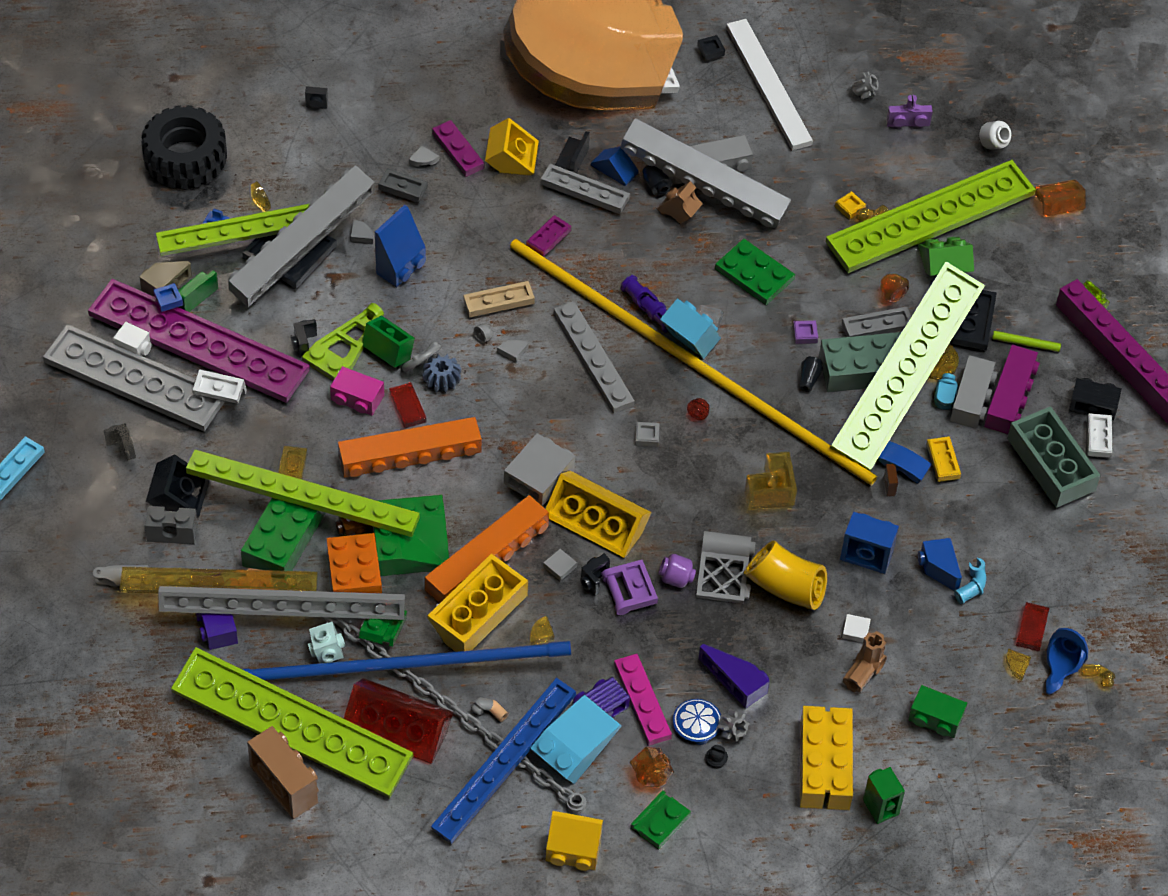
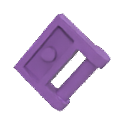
M643 560L608 568L601 573L604 582H607L613 596L617 615H625L631 610L658 603V597ZM621 576L630 596V599L625 601L616 581V578Z

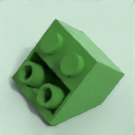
M948 237L945 242L938 241V239H927L924 244H919L925 273L930 276L938 275L945 262L963 272L974 271L973 245L966 242L965 239Z

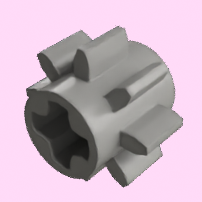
M869 71L855 75L857 80L852 82V89L855 95H861V99L875 96L874 91L879 87L876 76L870 75Z
M729 709L728 714L721 715L719 725L717 726V728L723 731L721 736L734 741H738L739 737L746 736L748 725H750L749 722L744 720L746 714Z

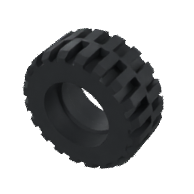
M178 105L174 106L173 109L166 108L162 110L161 114L157 113L154 115L152 121L149 120L142 131L141 144L144 165L149 174L154 179L157 178V181L163 185L167 183L171 188L181 187V189H188L191 186L197 188L202 183L207 184L212 181V177L216 178L226 164L225 130L220 120L216 119V116L212 113H206V110L198 107L196 109L191 105L186 107ZM179 142H194L201 145L199 148L185 153L174 152L168 149Z

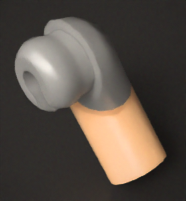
M479 697L471 705L472 711L477 715H481L486 710L492 713L500 722H503L509 715L496 700Z

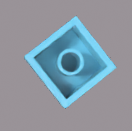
M677 298L660 319L672 336L703 359L721 339L717 333L718 328L713 324L714 321L704 313L700 315L696 311V307L687 300L683 303Z

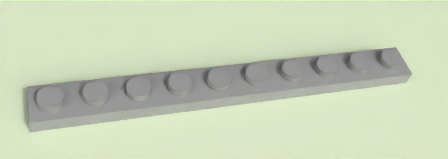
M159 586L158 591L159 612L404 620L405 594Z

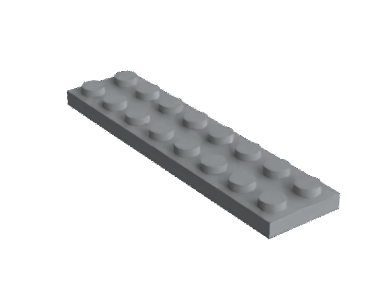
M68 324L43 356L44 363L204 432L225 403L224 400L194 394L193 387L196 379Z

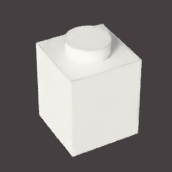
M127 322L124 323L113 338L115 345L141 356H146L151 350L152 344L149 332Z

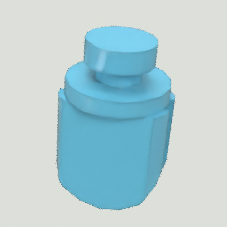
M943 374L942 379L938 380L936 385L934 402L938 408L943 410L951 409L954 406L958 393V383L955 381L956 377L953 374Z

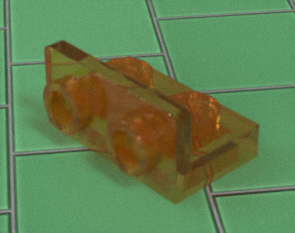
M1076 179L1035 187V196L1043 203V215L1045 217L1080 211L1086 208L1085 189Z

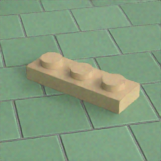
M529 281L465 294L463 295V301L470 318L535 304V297Z

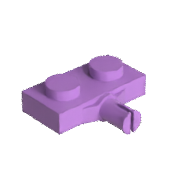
M909 95L907 104L889 106L886 119L887 127L930 126L933 113L932 105H917V97Z

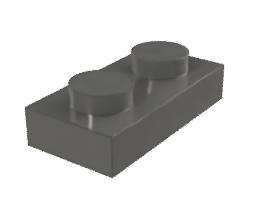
M388 168L378 183L379 190L418 203L428 187L427 181Z

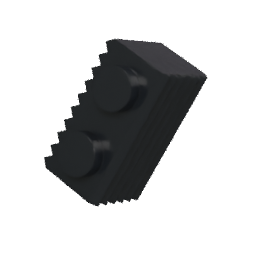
M1076 378L1069 410L1075 413H1083L1084 415H1112V421H1114L1122 388L1116 387L1112 383H1097L1090 378Z

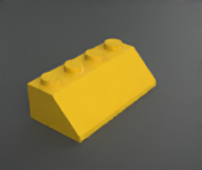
M572 471L560 474L546 506L550 520L623 558L628 555L642 535L652 513Z
M491 553L427 615V618L447 646L455 652L471 651L528 596V580Z

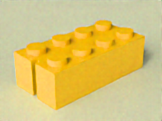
M803 706L800 720V808L822 809L825 792L830 793L827 809L850 810L853 798V708L830 707V711H825V707Z

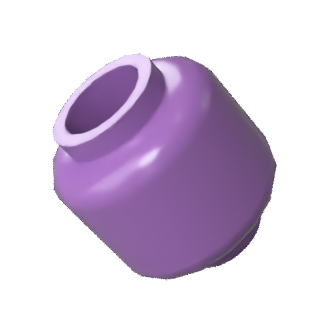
M671 554L668 558H663L659 568V575H661L664 583L684 588L687 583L693 582L696 570L692 569V560Z

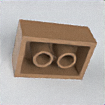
M271 726L247 742L250 767L293 819L318 804V777L311 767L307 768L304 765L300 753L296 749L292 750L289 747L288 740L282 732L278 733Z

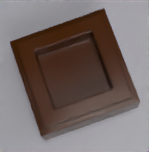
M886 464L883 478L886 496L891 497L896 495L898 478L896 466L894 464Z

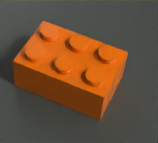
M375 534L326 538L332 592L382 594Z

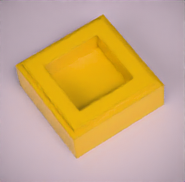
M852 191L835 202V207L849 220L864 211L867 205Z

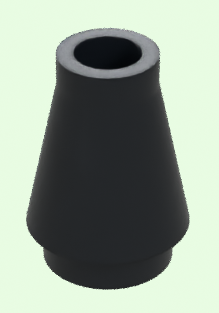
M808 356L802 361L800 390L805 392L812 391L814 384L823 371V362L820 359Z

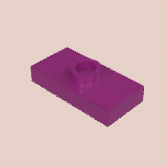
M554 215L526 241V245L544 257L571 232L572 226Z

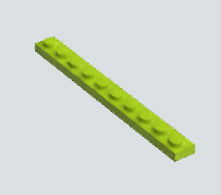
M194 450L186 467L187 474L412 537L420 519V513L199 450Z

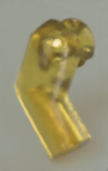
M881 205L876 210L868 208L858 209L856 211V218L863 222L889 210L885 205Z
M1082 665V676L1102 678V686H1114V679H1116L1114 672L1102 665Z

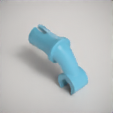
M977 558L978 567H973L969 562V574L973 577L970 582L954 591V595L960 604L965 603L976 595L984 593L983 589L987 576L985 573V562L980 558Z

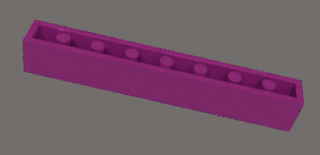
M1078 279L1060 288L1056 306L1168 424V374Z

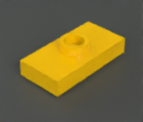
M950 436L927 439L926 445L937 481L960 479L961 471Z

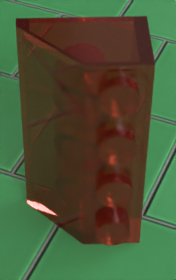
M362 678L353 685L344 719L413 752L414 758L432 764L447 735L454 712Z

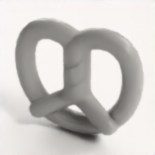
M436 341L432 342L428 348L414 355L411 360L406 362L402 366V370L406 372L427 360L441 349V344Z

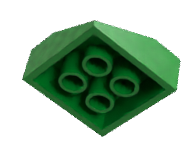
M443 495L377 500L420 513V519L412 537L373 526L380 576L432 572L449 558Z

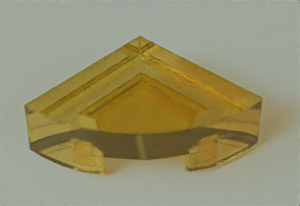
M257 181L251 184L252 200L262 211L267 212L271 209L267 194Z
M547 616L540 618L533 625L530 633L531 645L554 640L555 635Z
M1008 649L1006 663L1012 674L1016 678L1023 680L1031 657Z

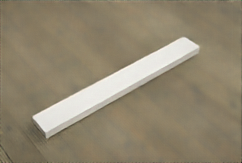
M747 19L727 23L726 29L792 151L811 146L813 140Z

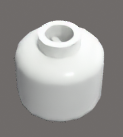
M1003 121L985 123L980 129V142L989 150L1005 148L1011 141V129Z

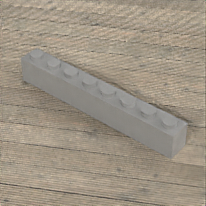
M636 118L622 140L620 148L628 155L636 156L647 165L663 170L668 176L677 177L684 184L691 181L705 195L721 200L724 205L740 210L743 215L759 220L766 227L776 229L790 204L791 199Z
M356 165L351 170H345L341 174L340 180L335 184L331 183L319 199L316 197L310 202L307 210L303 213L299 212L288 227L284 226L279 230L274 240L267 241L256 256L252 255L247 259L245 266L241 270H235L230 275L228 280L229 291L249 307L374 193L375 182Z

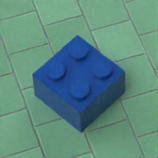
M853 511L844 535L840 560L886 574L894 552L899 526L889 521H882L872 518L867 514Z

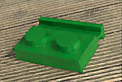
M405 610L404 620L365 619L359 632V638L380 644L383 641L388 642L389 646L393 647L407 619V611Z
M662 790L631 823L630 829L636 830L642 838L659 850L691 816V811L673 797L667 796L666 792Z

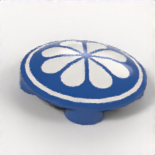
M690 699L681 703L676 708L673 715V729L684 739L695 742L698 745H704L719 733L720 728H717V726L719 725L721 713L709 701Z

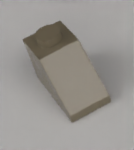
M188 261L154 263L149 269H145L140 276L141 291L154 297L153 290L175 283L177 289H179L192 278L191 263Z

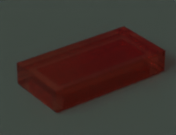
M411 382L389 388L391 398L404 428L427 422L426 415Z
M1026 602L1016 646L1040 651L1049 613L1048 607Z

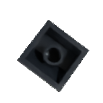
M174 454L156 463L146 502L152 506L165 507V511L177 512L179 508L196 509V516L198 518L209 480L187 474L186 467L188 463Z

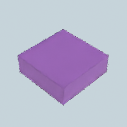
M816 320L793 321L795 344L818 343Z

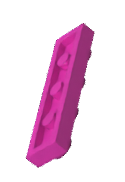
M638 654L614 660L615 669L624 690L630 697V704L648 746L672 739V733Z

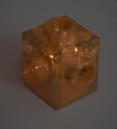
M645 747L630 761L631 766L636 772L637 780L643 786L661 787L667 783L668 778L674 773L670 765V759L663 753L661 748Z

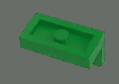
M213 270L207 275L202 271L181 287L178 291L182 297L183 305L179 306V308L190 312L218 290L217 273Z

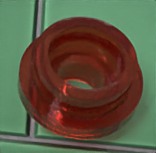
M696 398L688 403L687 411L692 418L704 420L709 415L710 407L704 399Z

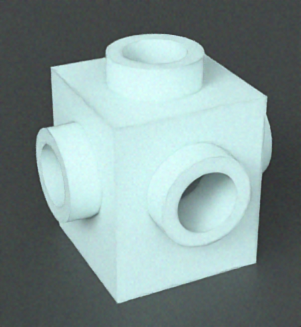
M333 622L309 629L312 640L311 643H308L311 656H316L319 663H329L344 658L342 648L345 647V642L342 634L337 633Z

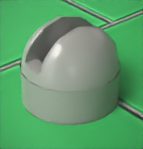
M480 324L474 328L473 333L478 342L485 343L492 338L493 330H490L489 324Z

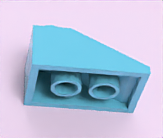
M584 695L545 729L531 749L567 780L575 784L622 725Z

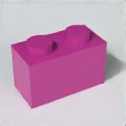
M342 366L330 386L331 400L338 405H345L359 413L373 416L384 397V382Z

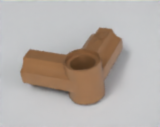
M876 631L874 633H867L864 637L862 648L855 659V663L843 678V683L849 690L861 692L874 674L877 675L883 668L887 660V656L884 655L886 642L884 641L883 634Z

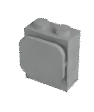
M536 433L504 470V484L525 497L530 495L543 506L550 499L560 474L567 471L573 472L575 469V455L570 450L556 445L550 438Z

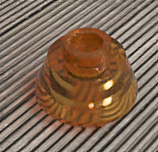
M887 274L881 280L880 289L885 301L894 303L900 300L909 290V280L898 274Z

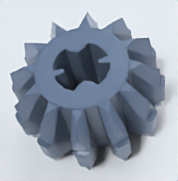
M437 354L436 359L429 357L428 363H424L423 380L427 382L428 389L434 387L436 393L440 389H443L445 393L448 388L455 389L456 384L461 380L460 364H457L456 358L449 359L448 354L445 357H440Z

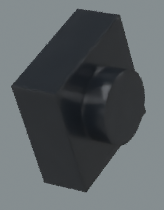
M718 35L698 40L697 46L705 61L725 56V48Z
M306 86V107L327 109L328 88Z

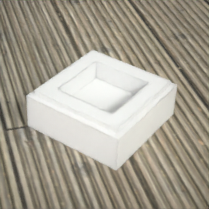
M847 614L842 638L863 643L864 637L868 633L871 619Z

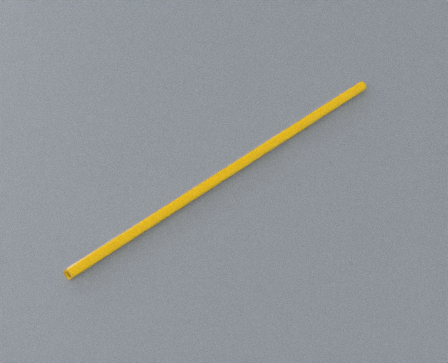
M514 239L511 242L510 248L835 463L870 486L876 482L878 476L855 461L831 449V445L518 239Z

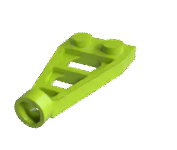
M370 303L362 313L316 341L309 348V351L302 356V362L309 364L311 368L334 381L342 366L352 370L365 348L362 343L364 333L357 341L346 333L354 327L365 331L367 322L381 315L384 316L383 310L377 304ZM338 341H342L349 345L351 349L346 357L341 358L330 351L329 347Z

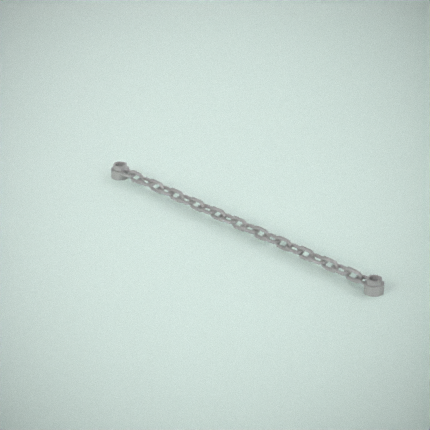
M297 582L292 585L290 590L309 591V588L306 584ZM323 617L328 622H333V624L342 628L344 634L350 639L359 641L375 658L391 657L378 643L359 638L360 630L356 626L347 624L341 618L333 617L332 620L329 617ZM351 628L358 633L356 638L349 633ZM374 646L381 650L379 655L372 651ZM410 668L403 669V673L397 669L392 670L399 676L410 680L413 686L422 694L430 695L443 710L453 713L460 718L461 723L468 729L477 731L493 748L497 749L504 740L496 733L489 732L481 726V722L468 713L465 714L449 697L435 691L433 685L424 678H418L410 672ZM421 681L428 686L426 691L418 686L421 684ZM444 699L452 704L450 709L442 704ZM468 717L476 722L474 727L466 722ZM492 736H494L500 741L498 742V746L495 745L492 741H490L492 739ZM526 756L523 758L522 764H518V767L525 768L532 773L533 778L540 784L550 787L557 792L558 797L566 803V809L570 814L581 815L585 812L587 801L582 794L574 793L566 787H561L549 773L531 764ZM541 773L548 777L546 783L539 778ZM565 791L570 794L567 799L562 796L565 794ZM579 800L581 803L574 804L573 801Z

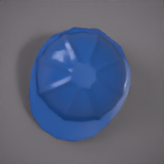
M1059 628L1049 640L1046 656L1047 663L1051 669V674L1046 680V694L1048 695L1058 691L1063 684L1064 678L1078 672L1088 659V646L1085 638L1073 629Z

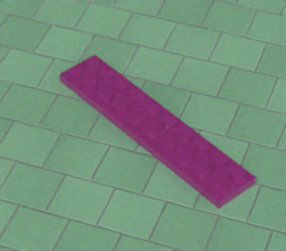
M115 279L110 280L88 309L89 316L118 329L125 322L149 332L152 344L222 375L244 379L245 385L285 403L289 401L310 371V365L179 307L161 312L155 297Z

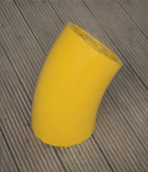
M771 541L752 558L744 570V575L767 592L800 607L816 610L824 599L827 586L826 567L796 556L776 541Z

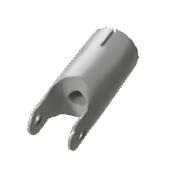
M111 565L96 567L93 570L95 582L98 585L115 587L149 586V565Z

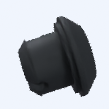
M714 745L707 751L706 760L710 765L720 767L726 764L728 755L724 747Z

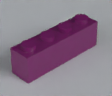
M1016 345L1011 346L989 407L984 427L1008 434L1011 423L1021 419L1022 414H1019V410L1025 409L1028 397L1024 396L1025 392L1030 393L1034 382L1033 379H1030L1031 375L1037 374L1040 362L1036 361L1038 352Z

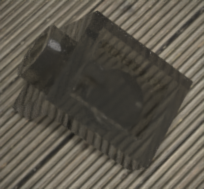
M126 423L114 425L103 430L107 446L117 444L119 453L124 452L127 461L136 458L134 445Z

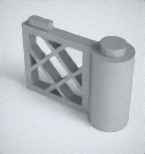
M704 531L696 598L744 604V599L749 600L751 585L746 584L747 576L744 575V570L749 563V556H754L756 542L751 541V536ZM705 560L716 561L720 567L711 573L705 567ZM733 563L743 564V571L736 576L727 568ZM724 570L731 579L721 585L714 576ZM709 580L717 587L713 592L702 591V585ZM735 583L740 589V596L730 595L725 588Z

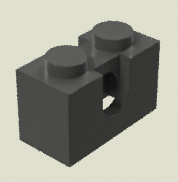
M148 506L145 521L148 542L195 545L198 525L196 509L179 508L175 512L165 511V507ZM175 527L176 533H166L163 531V528Z

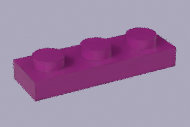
M451 120L432 128L433 136L465 177L484 169L485 163Z

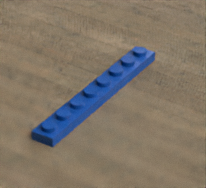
M556 677L432 824V831L452 844L528 754L532 745L545 729L559 717L577 695L576 691Z

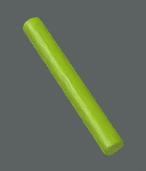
M994 331L992 338L993 340L1060 352L1061 343Z

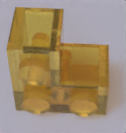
M790 452L767 453L764 466L765 473L751 474L746 477L745 496L748 510L795 506L797 487Z

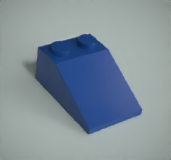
M406 205L401 207L375 231L376 274L395 287L399 286L402 282H406L417 268H421L426 262L425 244Z

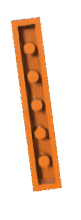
M476 417L338 442V454L344 478L358 477L362 474L373 472L380 473L384 470L395 468L401 469L416 464H428L438 460H450L454 457L465 455L472 456L482 452V438Z
M528 495L425 576V591L438 603H441L491 553L502 562L508 561L515 551L520 547L524 548L534 536L542 534L548 528L549 512Z

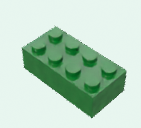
M272 498L241 549L242 566L272 572V578L286 583L326 513Z

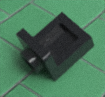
M315 319L293 323L294 336L291 337L293 349L298 350L300 358L309 351L307 338L317 336V323Z
M605 553L599 557L591 558L586 565L581 567L580 582L594 596L599 594L600 581L598 579L602 577L601 573L605 569L610 568V559Z

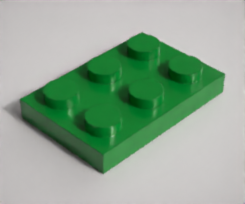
M742 239L715 264L716 271L765 305L771 302L795 280V274L746 239Z

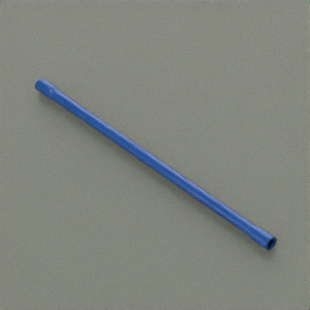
M562 641L542 645L260 669L245 668L242 670L263 680H276L546 656H571L570 641Z

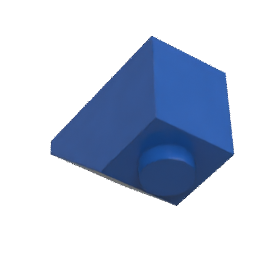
M951 538L923 541L921 551H918L919 565H923L925 574L953 591L959 589L962 576Z

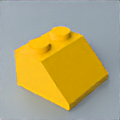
M507 118L490 128L485 161L500 173L531 176L535 170L539 141L513 120Z
M553 811L546 847V861L556 866H574L583 871L589 869L596 870L601 846L603 820Z

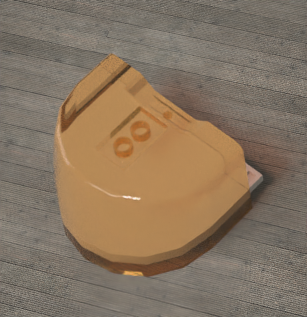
M517 0L503 30L506 54L520 76L544 95L573 107L605 111L655 109L661 93H678L680 85L672 65L682 43L683 32L672 6L664 5L661 0Z

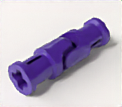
M635 275L627 277L621 283L620 289L623 292H627L632 297V301L643 312L647 313L652 321H656L662 327L661 329L664 333H668V330L660 320L667 311L666 305L659 302L658 298L647 287H643L637 281L638 278Z

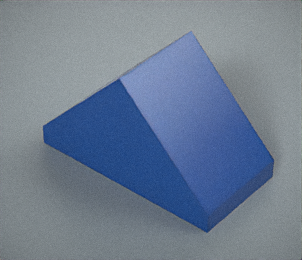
M620 147L604 149L591 162L592 167L625 187L639 173L629 155Z

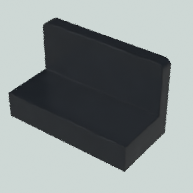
M585 131L581 140L569 137L555 165L577 173L589 150L590 132Z

